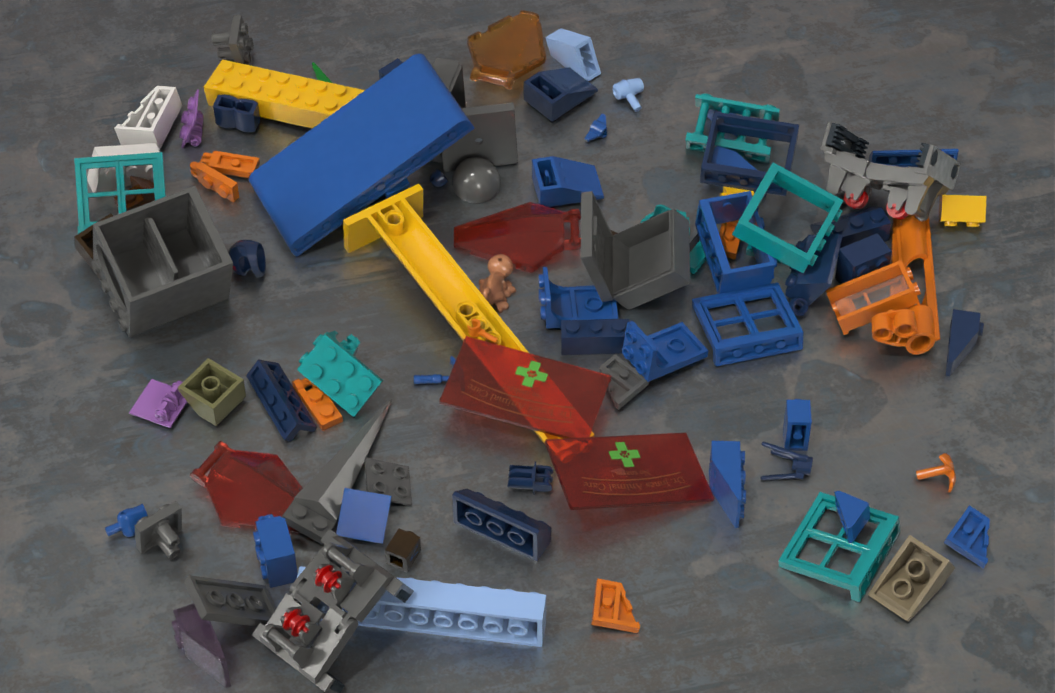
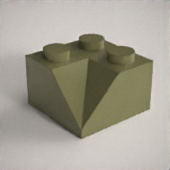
M209 358L178 387V391L198 416L215 426L246 397L244 379Z

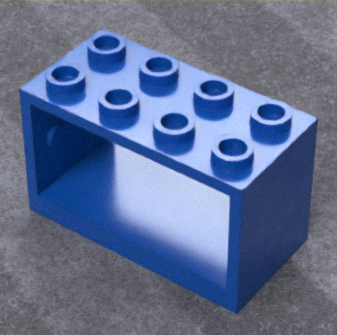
M751 191L699 200L695 226L717 294L771 284L772 279H774L777 259L753 246L751 247L757 264L731 269L716 225L739 220L752 199ZM758 207L750 223L764 230V220L762 217H759Z

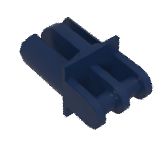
M535 461L534 466L510 465L507 486L513 489L533 490V495H535V491L549 492L552 490L550 483L553 481L551 474H553L554 469L551 466L537 465V461Z

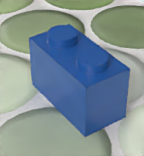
M786 400L783 439L784 448L787 450L808 451L812 424L810 400Z

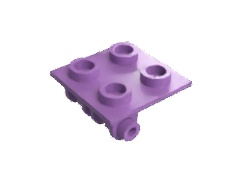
M198 89L194 97L189 98L188 110L183 111L181 123H184L179 138L182 139L181 148H184L186 143L198 146L202 141L204 115L200 110H197Z
M151 379L129 414L171 428L187 404L186 399L178 391V387L183 382L177 381L170 386Z

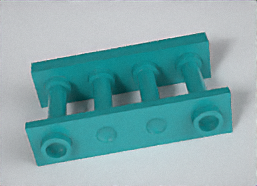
M696 94L695 107H700L695 132H687L686 149L705 152L708 136H705L703 132L709 109L721 111V113H734L779 121L780 109L773 105L762 106L716 98L710 94ZM718 132L715 147L720 146L735 151L747 160L770 164L771 147L766 145L767 139L759 138L758 143L751 144L745 141L746 136L738 135L736 140H728L724 138L725 133Z

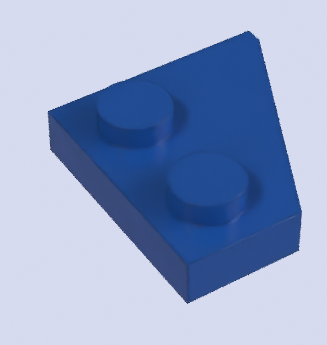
M969 505L944 543L984 569L988 562L986 556L989 536L987 533L990 518Z

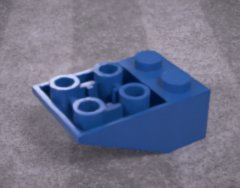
M555 156L532 159V180L540 208L581 202V193L589 191L593 192L596 200L604 199L595 165Z
M711 441L709 489L734 527L739 528V520L744 518V504H746V490H744L746 472L743 468V465H745V451H741L740 441Z

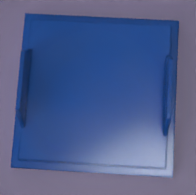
M344 488L336 534L342 537L383 544L392 496Z

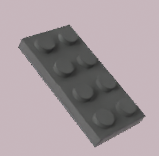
M189 575L184 581L202 620L258 626L259 623L266 625L276 610V606L265 585Z

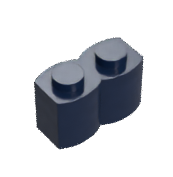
M230 95L217 96L213 104L215 123L218 126L237 128L244 132L256 131L260 123L259 107L256 101L237 99Z

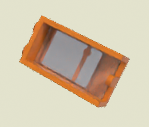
M902 260L826 290L843 335L848 334V331L871 323V317L878 313L889 312L888 310L891 309L893 311L906 309L914 306V304L920 305L917 296L921 295L917 283L911 282L914 277L910 267L905 268Z

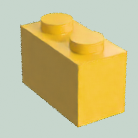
M939 196L938 222H944V226H957V222L966 223V227H979V223L986 222V196Z

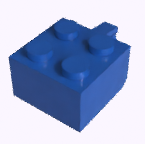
M272 514L258 517V521H255L257 531L253 532V538L263 580L268 579L270 588L293 583L297 579L298 573L295 552L286 519L281 516L273 517Z

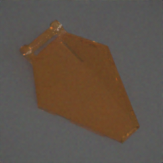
M521 10L520 14L513 18L508 15L489 25L488 31L482 34L478 31L467 37V45L474 64L470 75V80L477 82L481 80L501 85L505 89L511 90L515 80L541 66L546 61L542 27L537 13Z

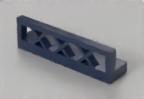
M258 359L246 377L284 441H292L300 430L314 432L317 426L280 364Z

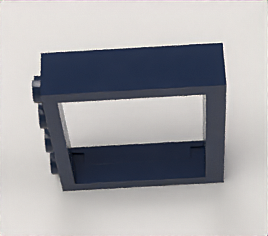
M714 112L701 166L700 183L756 191L767 173L765 171L711 163L718 132L790 143L785 169L791 172L798 140L799 124ZM772 182L766 193L786 196L787 190Z

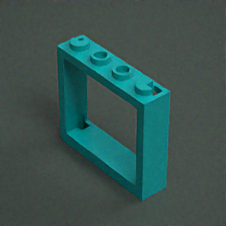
M773 162L739 219L732 235L804 273L808 264L814 265L818 255L814 254L815 251L821 252L827 240L823 239L824 235L829 237L835 226L831 224L832 220L837 222L843 212L840 209L843 200ZM772 182L829 213L807 253L750 223Z

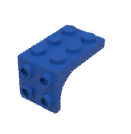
M543 267V274H538L539 288H542L538 289L539 303L541 302V305H544L540 306L541 320H545L546 329L561 328V320L618 319L616 300L602 302L594 285L575 287L555 285L549 280L547 267Z
M634 321L627 322L622 353L625 359L632 363L636 371L647 382L708 356V349L683 322L649 336H646Z

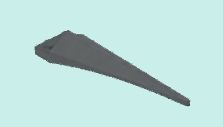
M392 399L388 400L295 496L293 502L282 515L286 519L288 526L323 545L320 540L329 529H334L339 518L344 488L352 489L365 461V457H367L390 408Z

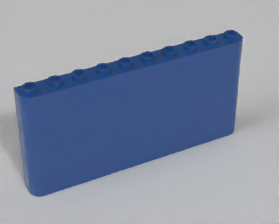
M415 54L258 169L254 170L249 176V182L288 248L298 257L341 226L344 219L363 210L475 129V127L424 54Z

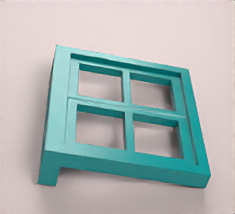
M163 152L74 158L79 226H77L78 234L98 222H90L89 198L117 196L118 211L121 214L127 211L126 195L154 193L155 200L166 197ZM152 165L153 189L125 190L124 167ZM115 167L117 191L88 193L87 169Z
M819 492L778 560L779 567L850 590L851 600L861 602L901 532L899 516L870 508V519L868 522L878 526L868 544L864 545L855 541L848 543V540L844 538L845 532L843 527L837 536L814 529L826 509L837 512L835 496ZM808 538L831 544L820 565L797 558ZM838 547L861 554L850 575L826 568Z

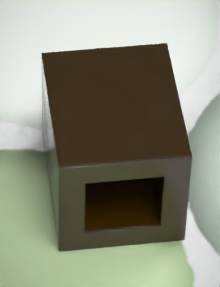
M398 528L385 549L386 564L408 572L421 552L420 537L414 532Z

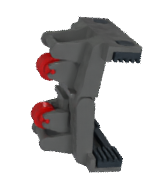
M827 123L820 147L824 151L825 162L830 164L826 191L842 199L843 203H846L849 207L856 210L864 208L871 196L872 189L881 190L882 188L889 193L886 210L891 217L902 220L908 215H915L917 220L926 221L937 197L945 195L948 190L953 191L961 163L936 146L921 143L924 148L920 147L922 153L919 152L918 155L921 158L917 157L919 162H916V165L921 168L910 166L906 168L872 163L864 160L865 156L863 155V153L866 154L864 149L868 148L865 144L869 145V142L854 135L840 124Z
M329 529L320 540L325 545L293 582L289 589L290 594H285L267 624L259 623L252 636L324 692L340 693L345 685L327 671L355 632L358 621L362 622L386 590L404 603H406L414 590ZM341 567H344L346 570H348L349 574L343 571ZM356 582V585H355L354 588L350 591V589H351L353 583ZM321 601L330 607L326 614L317 608ZM322 627L323 629L315 639L314 643L311 647H309L308 645ZM292 636L294 639H296L298 642H300L303 646H301V645H299V644H298V645H295L293 642H291V641L289 640L290 637Z

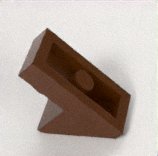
M130 176L132 188L128 190L154 188V183L151 180ZM154 193L126 195L127 211L154 201ZM116 196L114 197L115 204L118 206V197Z

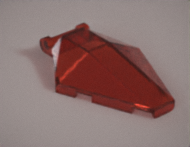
M528 202L455 226L454 248L460 247L470 250L471 255L490 260L495 255L504 254L512 260L513 264L516 265V269L533 273L546 264L547 261L551 260L554 255L564 250H579L581 248V238L579 236L581 212L578 209L563 212ZM564 222H570L571 238L564 240Z
M219 441L214 446L215 450L202 465L190 473V477L194 482L207 489L221 526L240 528V525L254 526L255 530H257L255 521H258V517L272 514L273 517H282L295 496L303 489L278 455L233 450L222 441ZM287 525L290 535H292V532H299Z

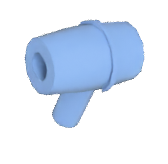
M640 78L623 79L613 85L612 91L616 99L626 98L635 112L641 110L642 107L635 95L644 90V85Z

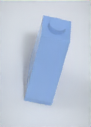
M562 28L545 37L550 55L565 68L570 67L588 82L601 74L591 37Z

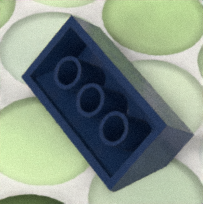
M468 488L455 491L452 494L453 523L537 562L551 542L552 527L544 521L535 520L522 511L513 510L502 502L489 499L482 493L474 492Z

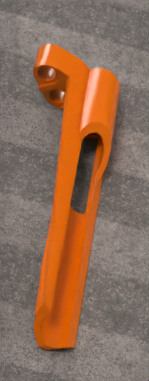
M908 215L902 220L892 218L891 264L902 260L906 268L913 260L917 258L923 259L926 284L924 299L918 306L914 305L906 309L894 311L891 309L888 310L889 312L878 313L871 317L874 340L897 347L906 346V350L909 353L918 355L929 351L935 341L940 340L930 220L928 217L926 221H919L915 215ZM900 282L890 285V296L904 291Z

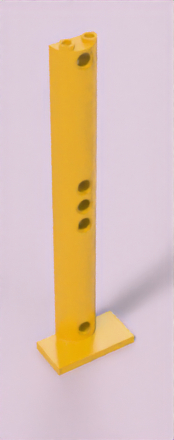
M416 184L343 220L344 248L347 252L350 253L382 238L504 393L509 394L506 396L509 400H512L511 402H513L519 413L551 420L574 422H557L522 415L562 465L568 464L580 454H587L593 448L591 442L595 434L574 408L556 407L519 399L523 398L545 404L572 407L548 376L545 382L535 380L532 387L522 385L525 377L515 374L517 367L529 368L530 362L535 361L534 358L421 219L423 217V188L420 184ZM478 319L483 330L498 338L497 343L495 344L482 336L471 337L468 333L467 325L473 327L471 320ZM540 367L538 371L545 373ZM530 370V372H527L529 374L528 377L531 376L533 378L537 376L535 374L536 371Z

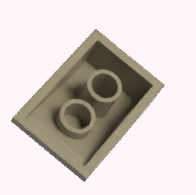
M909 535L867 595L909 622L942 588L955 567L950 560Z

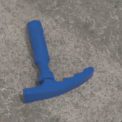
M450 356V363L456 369V374H451V376H442L441 374L414 375V384H439L446 381H451V383L458 382L461 392H465L464 373L453 356Z

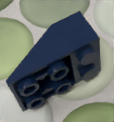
M570 67L540 71L524 81V100L552 122L598 92L595 86Z

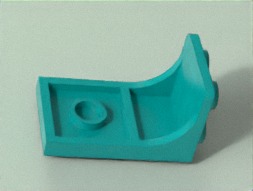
M332 331L326 332L324 335L320 334L313 342L315 346L313 350L307 351L299 360L301 365L297 370L350 415L355 417L384 380L339 343L336 339L339 333Z

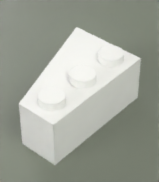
M156 86L140 102L141 106L135 112L131 111L127 115L128 119L122 125L118 124L114 128L121 145L156 143L160 150L182 108L176 87Z
M156 143L94 147L92 157L155 153L160 151ZM152 165L124 167L125 187L131 185L130 176L147 180L152 179ZM115 167L89 169L87 181L92 192H111L117 190Z

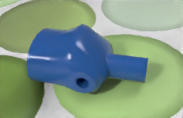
M141 504L119 512L117 515L118 522L105 527L107 535L111 536L122 532L126 537L134 536L137 522L141 518L148 516L144 505Z

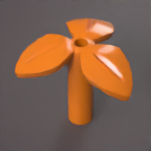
M947 453L939 456L944 465L916 471L918 480L945 474L949 477L948 493L954 488L956 474L953 461Z

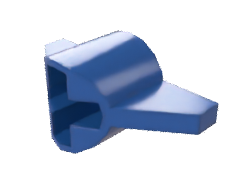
M601 114L597 120L593 121L588 134L584 138L586 141L589 142L598 137H607L606 115Z

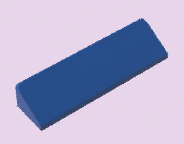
M940 149L957 160L958 149ZM872 151L869 155V161L899 167H919L916 165V162H919L917 157L921 158L918 153H922V151Z

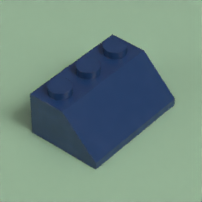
M869 207L841 215L837 222L834 220L831 222L835 226L830 234H840L843 236L840 248L876 233L884 242L889 241L891 221L882 208ZM824 221L810 225L815 235L818 234Z
M830 234L829 237L824 235L823 239L827 240L821 252L815 251L814 254L818 255L813 266L808 264L804 273L789 266L791 272L785 282L787 286L785 296L791 299L796 297L803 298L807 301L809 307L831 286L842 235ZM808 235L803 241H798L795 247L807 253L816 235Z

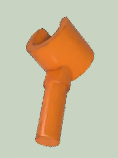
M478 319L471 320L473 327L467 325L468 333L471 337L482 336L495 344L497 343L498 338L483 330Z

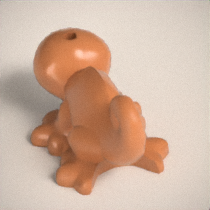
M499 254L493 256L488 261L487 268L490 275L486 279L479 280V291L490 305L496 306L498 313H502L503 310L509 308L507 298L516 292V288L512 286L511 281L504 280L512 273L513 262L507 255Z

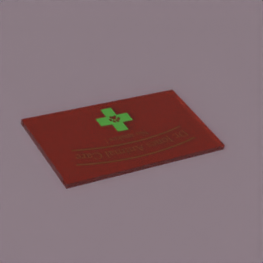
M466 336L442 396L439 399V404L587 445L609 383L611 382V375Z
M687 433L546 439L544 442L570 510L714 501V496Z

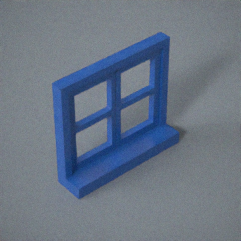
M778 282L692 299L693 309L713 349V362L715 366L803 350L804 332ZM771 297L777 308L750 314L744 302ZM735 304L741 315L713 321L708 309ZM780 315L786 326L785 328L759 332L753 320ZM744 322L749 335L722 340L717 327Z

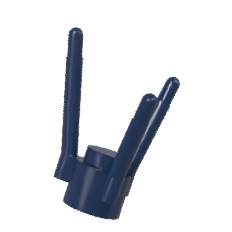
M764 441L761 443L762 446L772 449L770 451L771 454L793 460L791 470L796 471V473L761 476V480L793 478L803 480L804 475L810 476L813 457L798 454Z

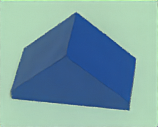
M835 491L836 509L848 543H852L870 519L869 503L844 492Z

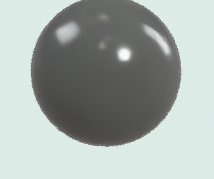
M480 157L468 158L462 161L453 173V190L461 200L469 203L489 201L499 191V172L487 159Z

